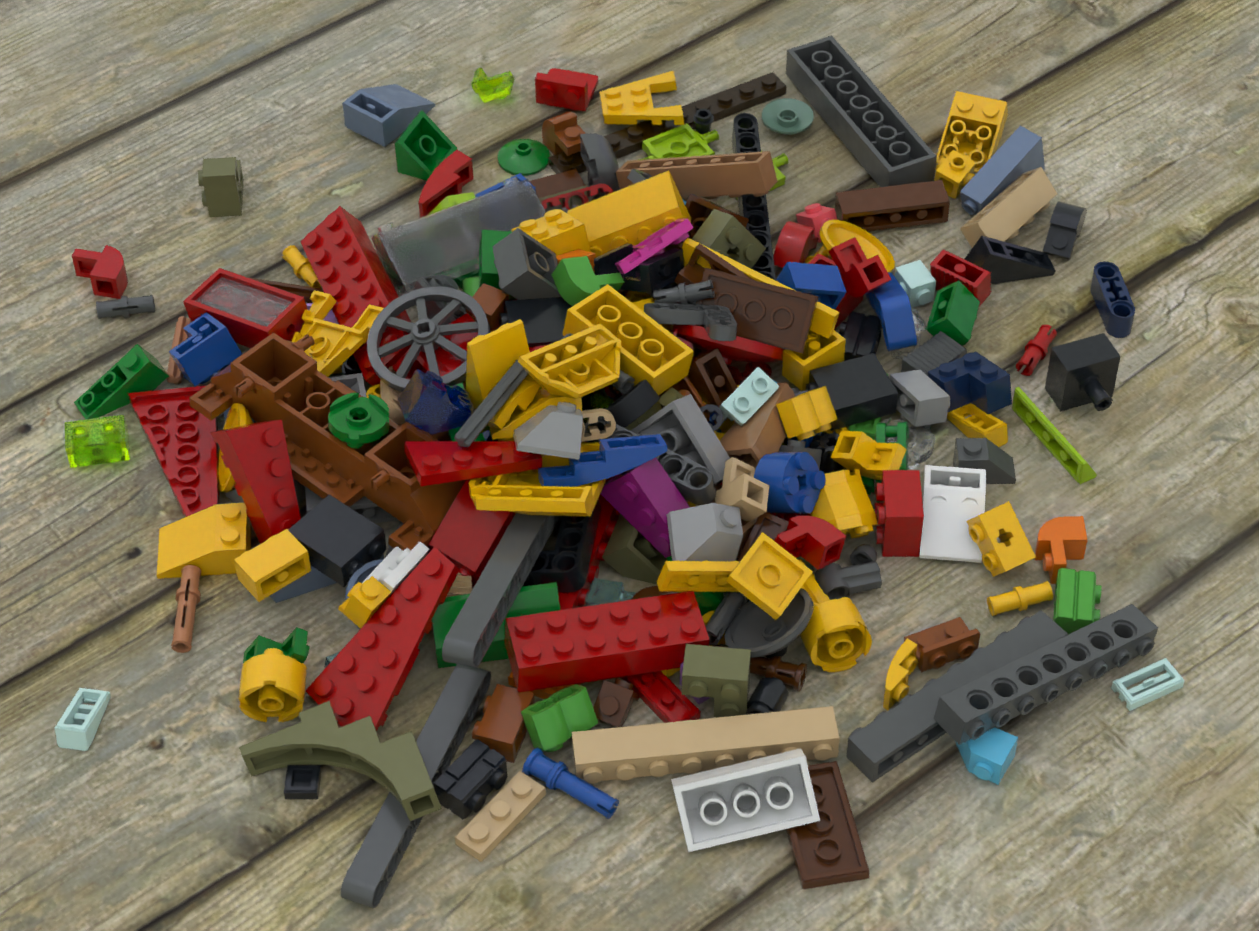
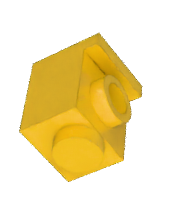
M371 576L363 584L359 581L347 594L348 598L339 606L338 610L361 629L389 598L391 591Z

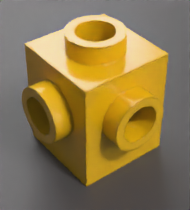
M952 150L947 158L942 157L938 162L934 181L942 180L947 195L956 199L963 187L974 177L975 174L973 172L976 162L972 161L968 156Z

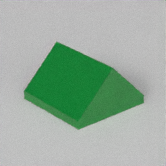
M423 110L418 112L395 142L397 171L399 173L427 181L433 171L445 158L456 151L457 147Z

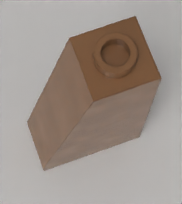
M787 382L777 383L779 385L778 390L743 426H740L735 421L721 438L720 442L730 458L734 457L756 468L764 455L779 451L787 434L776 404L795 397L793 390Z

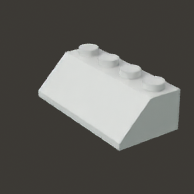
M801 748L671 779L688 852L820 821L806 757Z

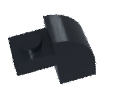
M1060 201L1057 202L1050 220V228L1043 252L1071 259L1076 238L1080 237L1087 213L1086 208Z

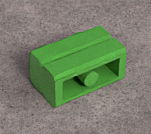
M1060 568L1058 570L1055 584L1053 621L1068 634L1100 619V610L1095 609V604H1100L1102 586L1096 585L1095 572L1083 570L1076 572L1075 569Z

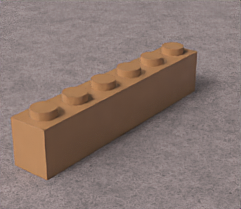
M770 151L632 160L624 163L615 172L619 187L623 189L634 184L627 178L632 168L649 173L652 177L670 171L682 199L686 201L690 194L705 197V199H714L727 195L730 198H737L744 194H753V196L758 197L766 195L777 183Z

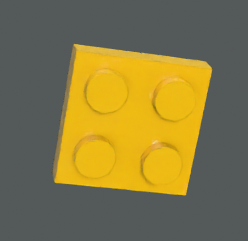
M762 532L725 581L773 619L777 620L813 571Z

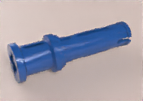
M535 748L523 765L522 772L527 776L533 775L545 782V786L550 790H562L604 815L607 819L611 818L617 809L613 806L619 805L618 799L611 797L568 771V767L564 762L559 761L557 763L543 755V750L540 748Z

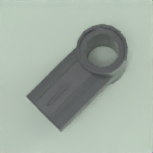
M874 561L843 568L837 563H831L815 573L817 583L823 592L829 596L830 600L842 597L849 598L850 594L878 589L882 585L880 569L877 562Z

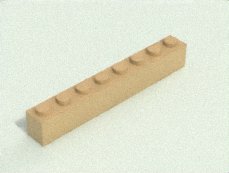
M833 706L576 731L572 732V749L575 775L589 784H594L607 780H630L647 776L662 777L667 774L677 773L694 774L699 771L712 770L800 748L804 752L806 760L823 761L838 757L840 737Z

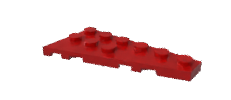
M434 547L305 692L319 705L330 701L341 727L371 716L377 731L379 726L384 725L388 717L386 712L392 699L399 695L420 652L418 646L424 634L429 633L433 625L431 620L438 606L444 603L460 569Z

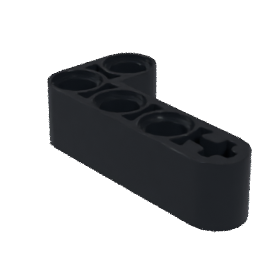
M599 499L591 516H562L555 549L541 551L526 579L528 586L556 582L558 592H575L584 586L601 513Z

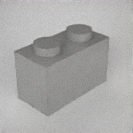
M922 370L890 374L889 379L898 392L896 409L915 427L946 422L947 412L950 408V396Z

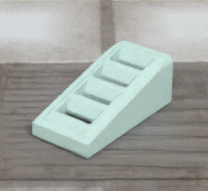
M79 688L55 727L57 745L60 748L81 751L89 749L111 698L110 692ZM83 703H91V704H95V705H86V704H83Z

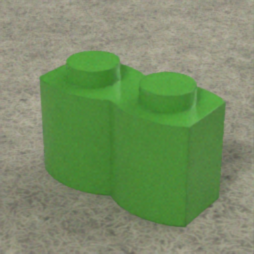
M577 684L563 688L549 698L538 701L521 711L533 747L540 748L545 752H554L564 746L563 743L572 737V732L590 730L598 723L587 688Z

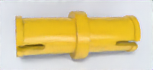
M294 245L285 248L282 252V258L294 269V274L299 279H303L310 287L322 289L309 259L305 258Z
M1048 581L1025 588L1016 586L1013 587V591L987 597V605L992 616L1016 609L1024 611L1028 609V606L1053 600V591Z

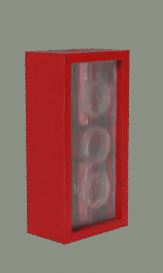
M221 268L214 272L183 301L187 314L192 321L207 312L226 326L237 344L248 348L254 347L273 332L284 340L292 341L295 332L300 333L304 324L302 315L305 310H308L305 299L302 296Z

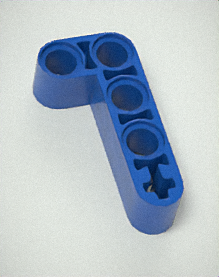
M889 272L891 280L884 286L867 293L866 297L868 303L881 320L887 350L894 351L916 346L917 337L909 297L894 275Z

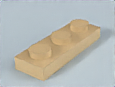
M519 771L455 836V844L482 862L546 795L545 787Z

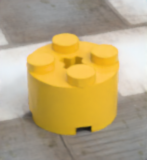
M847 597L828 600L820 604L813 603V613L809 624L800 635L812 663L815 666H821L822 670L826 672H840L852 668L857 664L856 659L862 653L865 657L872 645L871 635L857 607Z
M275 648L266 649L264 654L248 659L242 664L239 687V707L246 716L262 722H267V717H279L278 722H286L298 717L299 713L303 710L305 698L306 665L292 657L283 655L281 650Z

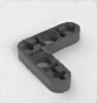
M647 303L644 305V312L659 324L703 325L711 339L718 341L736 340L737 322L729 308L725 306L675 303Z

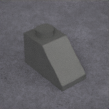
M956 438L953 467L985 469L986 484L1016 483L1013 457L987 438Z

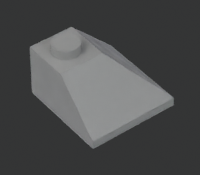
M558 402L557 406H547L514 430L513 438L516 450L579 460L583 421L581 410L576 409L575 404L568 402Z
M709 503L671 511L666 514L672 561L736 560L743 538L739 507Z

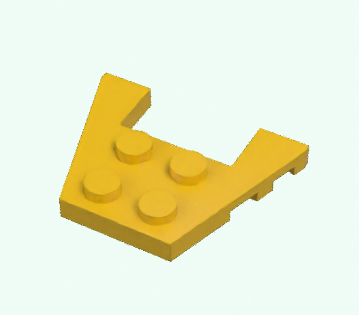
M674 71L600 91L604 124L637 125V120H651L652 125H662V120H674V125H684L681 105L654 108L651 97L652 93L677 90Z
M314 290L310 297V300L313 302L310 310H305L302 315V320L304 321L300 333L295 332L291 342H297L306 334H309V337L312 336L315 344L304 352L317 361V370L329 377L367 341L374 320L384 308L369 304L352 328L324 320L337 301L331 294Z

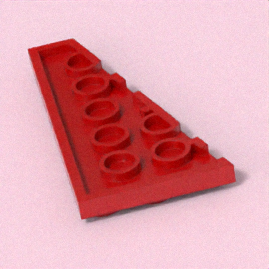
M205 386L128 393L129 401L184 517L219 504L218 443L214 442L210 433L218 431L217 417L211 421L190 406V397Z

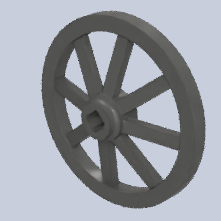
M442 286L424 287L396 298L378 314L368 334L367 353L375 373L389 387L403 393L412 394V384L424 381L435 391L466 380L467 351L444 338L443 335L478 332V336L490 333V326L483 308L473 297L465 292ZM426 302H450L432 319L428 318ZM417 305L419 320L415 323L395 318L404 310ZM461 306L467 309L476 319V322L441 325ZM387 327L409 333L380 347L381 338ZM412 344L396 374L384 366L381 358ZM441 347L464 361V363L452 372L441 376L435 350ZM420 351L425 352L431 379H405Z

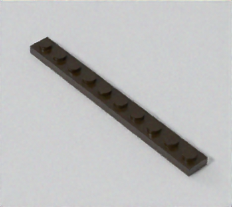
M771 72L682 106L684 124L687 123L694 130L693 116L699 109H708L714 117L713 122L785 95L786 85ZM645 120L637 123V125L629 126L604 137L610 142L616 158L619 159L642 150V141L681 125H674V120H662V125H652L651 120ZM563 151L549 157V166L556 174L576 169L579 174L587 171L581 157V151L569 156Z

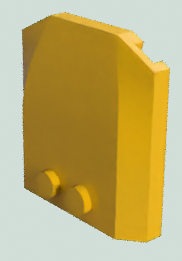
M581 442L580 453L599 451V442ZM541 454L543 458L542 468L569 465V458ZM538 469L475 478L471 479L468 485L470 496L477 510L510 511L526 515L591 516L606 479L577 487L541 486L538 480Z

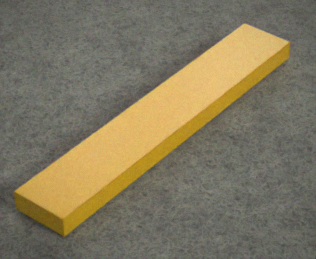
M687 238L682 245L684 267L688 264L695 247L699 244L690 238ZM706 247L756 281L794 290ZM700 256L697 263L704 268L711 269L709 262ZM817 302L810 330L829 339L833 335L839 311Z

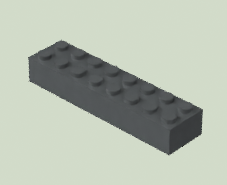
M833 36L787 50L786 75L879 187L934 181L937 156Z

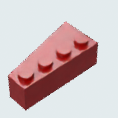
M282 419L210 432L214 442L218 443L223 456L221 458L225 467L230 469L236 483L234 487L238 496H242L247 507L246 513L259 543L265 542L271 536L277 535L285 529L289 530L297 523L301 517Z

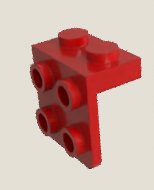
M557 68L550 69L548 74L538 72L535 77L536 103L586 111L598 85V76Z

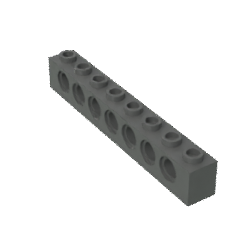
M1130 604L940 696L934 720L958 745L970 739L976 740L986 731L996 726L1002 727L1010 719L1021 714L1026 715L1035 707L1045 702L1050 703L1059 695L1069 690L1074 691L1083 683L1093 678L1098 679L1105 672L1115 667H1122L1129 660L1139 655L1144 656L1148 654L1155 645L1154 639L1158 627L1138 608Z

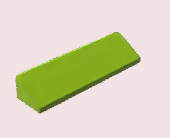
M1016 387L1012 410L1079 484L1096 478L1097 474L1020 387Z

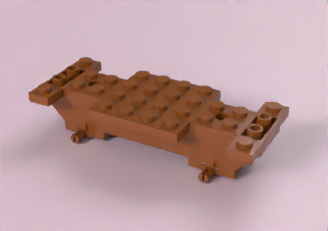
M273 332L211 378V383L190 397V406L211 421L234 403L243 404L248 410L250 417L256 422L282 419L293 478L322 499L331 495L348 507H351L365 496L404 524L388 537V545L393 548L399 547L403 551L406 548L412 550L419 542L429 547V542L466 481L420 486L405 454V441H439L449 432L446 425L443 426V423L438 424L432 431L426 432L415 428L408 422L399 425L389 419V432L373 442L364 443L360 448H351L347 446L346 442L336 438L329 430L328 415L330 413V406L337 398L357 392L339 380L334 382L317 370V361L304 352L315 344L313 337H309V334H306L297 342L284 340ZM353 417V419H355V420H362V419H364V418L359 419L358 417Z

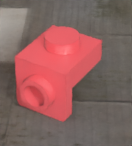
M820 203L808 205L805 207V211L796 214L799 224L815 228L814 236L819 238V243H822L820 238L822 225L828 220H838L835 208L821 206Z

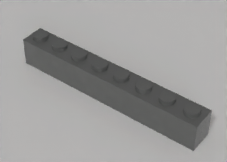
M1042 610L1031 617L1026 616L1015 628L1009 632L1004 631L1000 633L992 643L984 648L976 649L962 663L953 664L944 675L938 679L929 680L921 690L913 695L905 696L897 706L888 712H881L873 722L864 728L859 727L855 729L848 737L846 757L873 783L947 733L934 720L940 696L1068 635V633Z

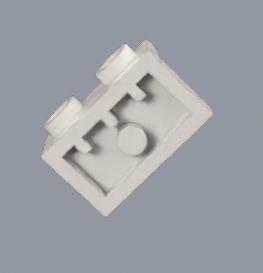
M421 542L412 550L406 548L403 551L399 547H395L364 581L373 576L391 591V596L426 557L430 549Z

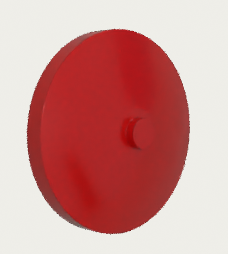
M672 324L671 327L672 333H674L675 329H678L679 338L690 341L694 347L700 350L708 351L718 348L725 363L731 365L732 360L754 363L783 361V351L785 349L739 336H736V340L733 341L714 340L708 336L704 327L696 325Z

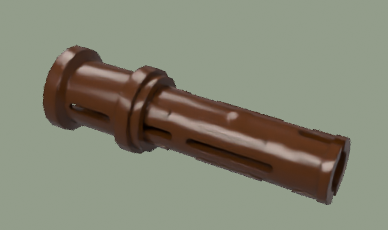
M772 656L770 659L765 657L751 658V674L765 678H778L785 685L793 686L795 691H801L807 674V664L801 662L800 665L782 661L780 656Z

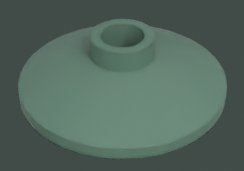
M792 98L774 100L768 103L762 110V122L768 129L780 134L803 132L812 125L814 120V113L811 107L803 101Z

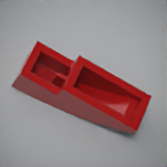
M456 150L445 158L426 181L418 201L420 222L446 196L461 194L462 187L474 179L472 158Z

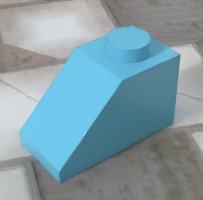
M994 727L976 740L970 739L960 745L956 742V745L968 772L975 774L982 780H988L999 785L1015 757L1018 737Z

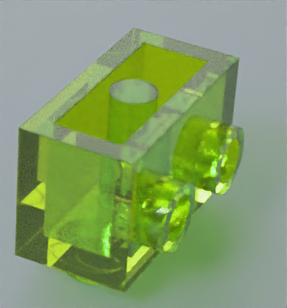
M116 415L65 422V449L70 468L130 460L129 433L125 416Z

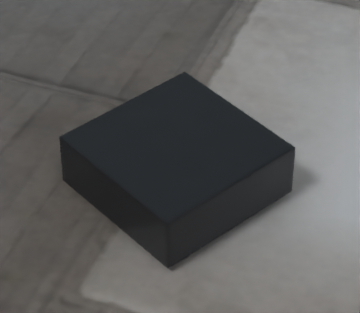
M287 765L284 787L285 799H318L321 766Z

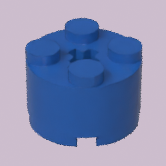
M774 452L766 454L758 462L754 473L755 479L769 485L768 513H811L817 503L820 489L826 483L825 474L819 471L816 461L807 452Z

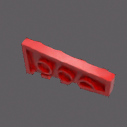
M405 441V454L420 486L542 468L543 458L541 454L517 451L514 441H474L470 447H460L457 441Z

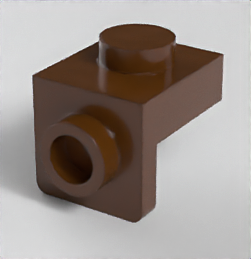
M616 678L614 683L604 680L593 706L597 719L615 727H623L633 700L638 701L640 697L639 694L632 691L634 685Z

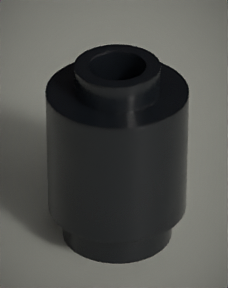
M775 677L762 678L747 703L746 715L780 711L789 695L785 684Z

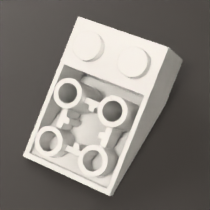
M925 465L922 486L924 520L919 558L981 563L982 553L977 543L970 537L969 526L966 521L985 512V469Z

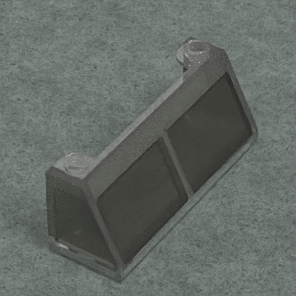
M518 177L503 181V188L397 227H394L393 222L378 227V233L372 235L371 239L398 296L400 297L413 291L417 280L422 276L446 275L454 279L478 270L482 229L512 232L511 229L520 226V223L525 220H536L545 216L546 211L529 180L519 181Z

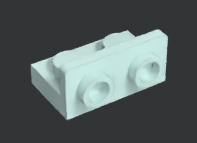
M757 367L720 405L719 408L723 413V422L728 418L731 421L735 420L740 426H743L778 390L779 385ZM714 414L712 419L715 420L717 416Z

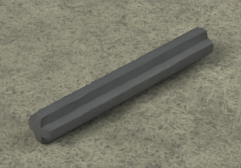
M518 360L515 361L455 434L454 439L460 447H470L527 377L528 373L519 364Z

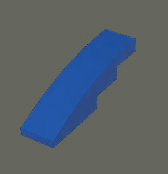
M661 434L599 439V451L580 453L579 460L569 458V465L538 468V480L541 486L577 487L607 479L636 468L667 452V444Z

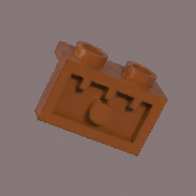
M958 617L904 637V641L908 638L918 645L916 654L917 666L921 672L932 668H941L946 663L959 658L970 657L978 649L980 632L978 629L969 630L962 618Z

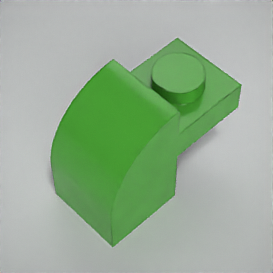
M587 256L561 259L551 274L559 294L571 306L579 303L607 284L618 291L624 283L621 273L595 275Z

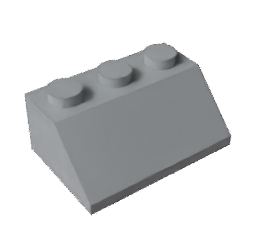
M691 394L672 401L631 430L640 436L661 434L667 444V449L709 469L715 486L723 482L725 461L730 459Z

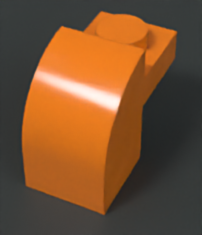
M1057 517L1047 521L1040 528L1035 548L1036 558L1034 560H1043L1044 572L1049 571L1050 584H1056L1058 570L1066 568V560H1084L1087 545L1084 517Z

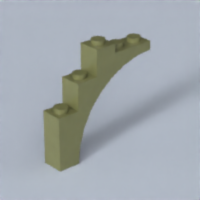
M330 701L300 712V723L239 747L251 776L277 768H284L287 765H331L359 772L386 787L401 803L410 821L442 809L412 731L381 743L371 716L340 727Z

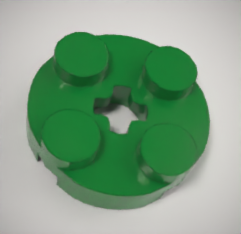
M359 393L343 395L337 398L330 406V413L328 415L329 430L336 438L346 442L347 446L360 448L364 443L373 442L389 432V408L381 398L369 394V398L359 397ZM353 417H358L359 419L364 418V419H362V420H355V419H353Z

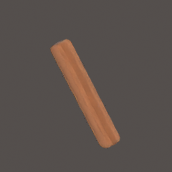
M184 316L178 318L171 350L189 338L183 328L193 322L191 318ZM170 355L167 370L169 377L166 380L168 383L178 385L183 379V374Z

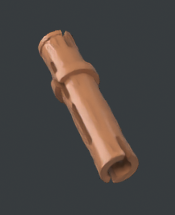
M187 565L182 568L180 588L177 589L175 597L178 605L171 648L180 653L189 652L192 648L191 642L196 605L200 602L201 598L199 591L201 569L193 565Z

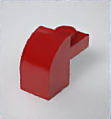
M792 221L786 222L776 243L773 254L774 266L783 268L786 262L805 263L809 249L817 247L819 238L813 236L815 228Z
M856 237L828 251L835 265L838 266L847 293L851 296L861 297L884 286L891 280L880 257L876 255L867 259Z
M105 245L102 252L76 248L72 254L76 276L90 278L94 295L121 299L128 285V277L120 251L108 245Z
M802 515L790 518L787 530L779 533L774 541L795 558L801 556L819 570L840 559L846 535L823 519Z

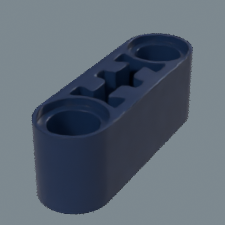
M1108 261L1099 262L1094 266L1090 287L1091 294L1107 333L1116 338L1127 337L1132 330L1135 315L1134 304L1118 266Z

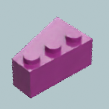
M655 457L636 468L613 476L604 484L600 494L667 558L671 556V547L666 514L671 511L690 508V506Z

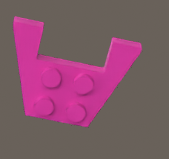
M688 218L673 221L648 236L636 246L633 245V253L615 264L621 274H626L645 260L664 253V248L669 244L677 245L689 237L687 232L693 229L692 224Z

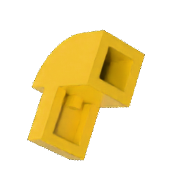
M841 431L831 458L850 471L859 469L861 476L882 480L883 470H899L907 449L899 443H878L862 431Z

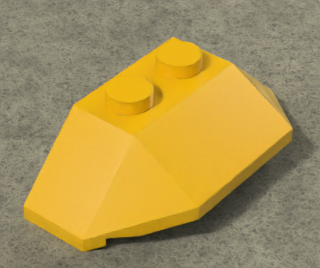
M600 323L519 357L518 362L528 375L551 395L579 399L618 381L620 375L621 340Z

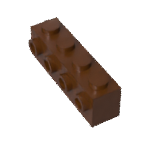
M942 180L836 192L835 211L837 219L854 224L866 231L948 222L950 200Z

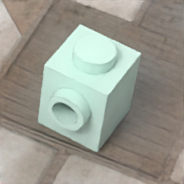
M921 260L895 267L894 277L906 291L911 308L934 301L936 280Z

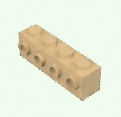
M1042 167L1025 172L964 224L960 230L971 248H973L981 236L1004 242L1019 234L1018 229L1020 227H1024L1034 221L1036 213L1047 209L1051 205L1049 201L1057 195V192Z

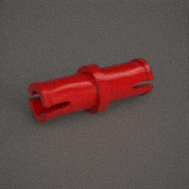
M1047 324L1041 325L1034 339L1026 344L1025 353L1016 364L1018 372L1025 365L1021 372L1022 375H1032L1038 362L1043 360L1048 354L1047 348L1057 336L1055 329L1047 335L1052 326Z

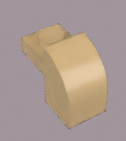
M731 457L725 461L722 488L716 491L715 503L739 507L741 519L745 521L754 520L767 512L769 485L754 478L756 468Z

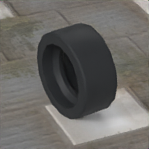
M642 380L633 386L630 392L621 395L606 409L612 413L616 424L625 428L649 410L660 397L647 380Z

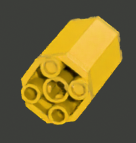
M854 469L851 473L849 470H841L825 474V486L820 489L817 503L811 513H806L807 516L817 517L829 522L843 534H850L851 539L867 536L870 532H873V527L878 523L875 511L862 482L860 470Z

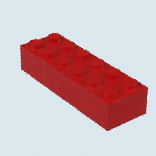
M694 591L505 619V646L518 693L680 668V664L684 662L686 644L709 646L710 641Z

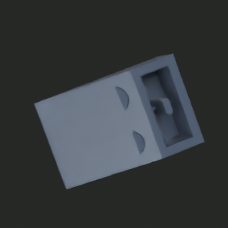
M397 84L359 89L342 103L345 127L383 147H386L401 135L418 112L423 110L426 114L435 107L434 102Z

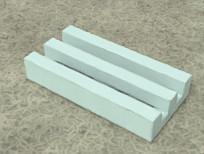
M1164 658L1113 681L1111 689L1114 692H1119V699L1122 702L1126 701V707L1131 711L1183 688L1185 680L1167 658ZM1165 670L1167 671L1166 673H1164V674H1162V675H1160V676H1158V677H1155V678H1154V677H1151V676L1156 675V674H1158V673H1160V672H1162V671H1165ZM1144 680L1142 684L1127 690V687Z

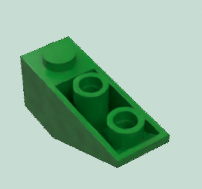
M136 344L74 403L89 422L130 404L128 393L154 391L169 375L154 356Z

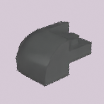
M596 133L581 134V157L588 172V187L597 184H607L612 188L613 192L620 190L615 173L619 169V165L610 142L604 136ZM598 189V194L592 197L595 200L605 196L606 193H601Z

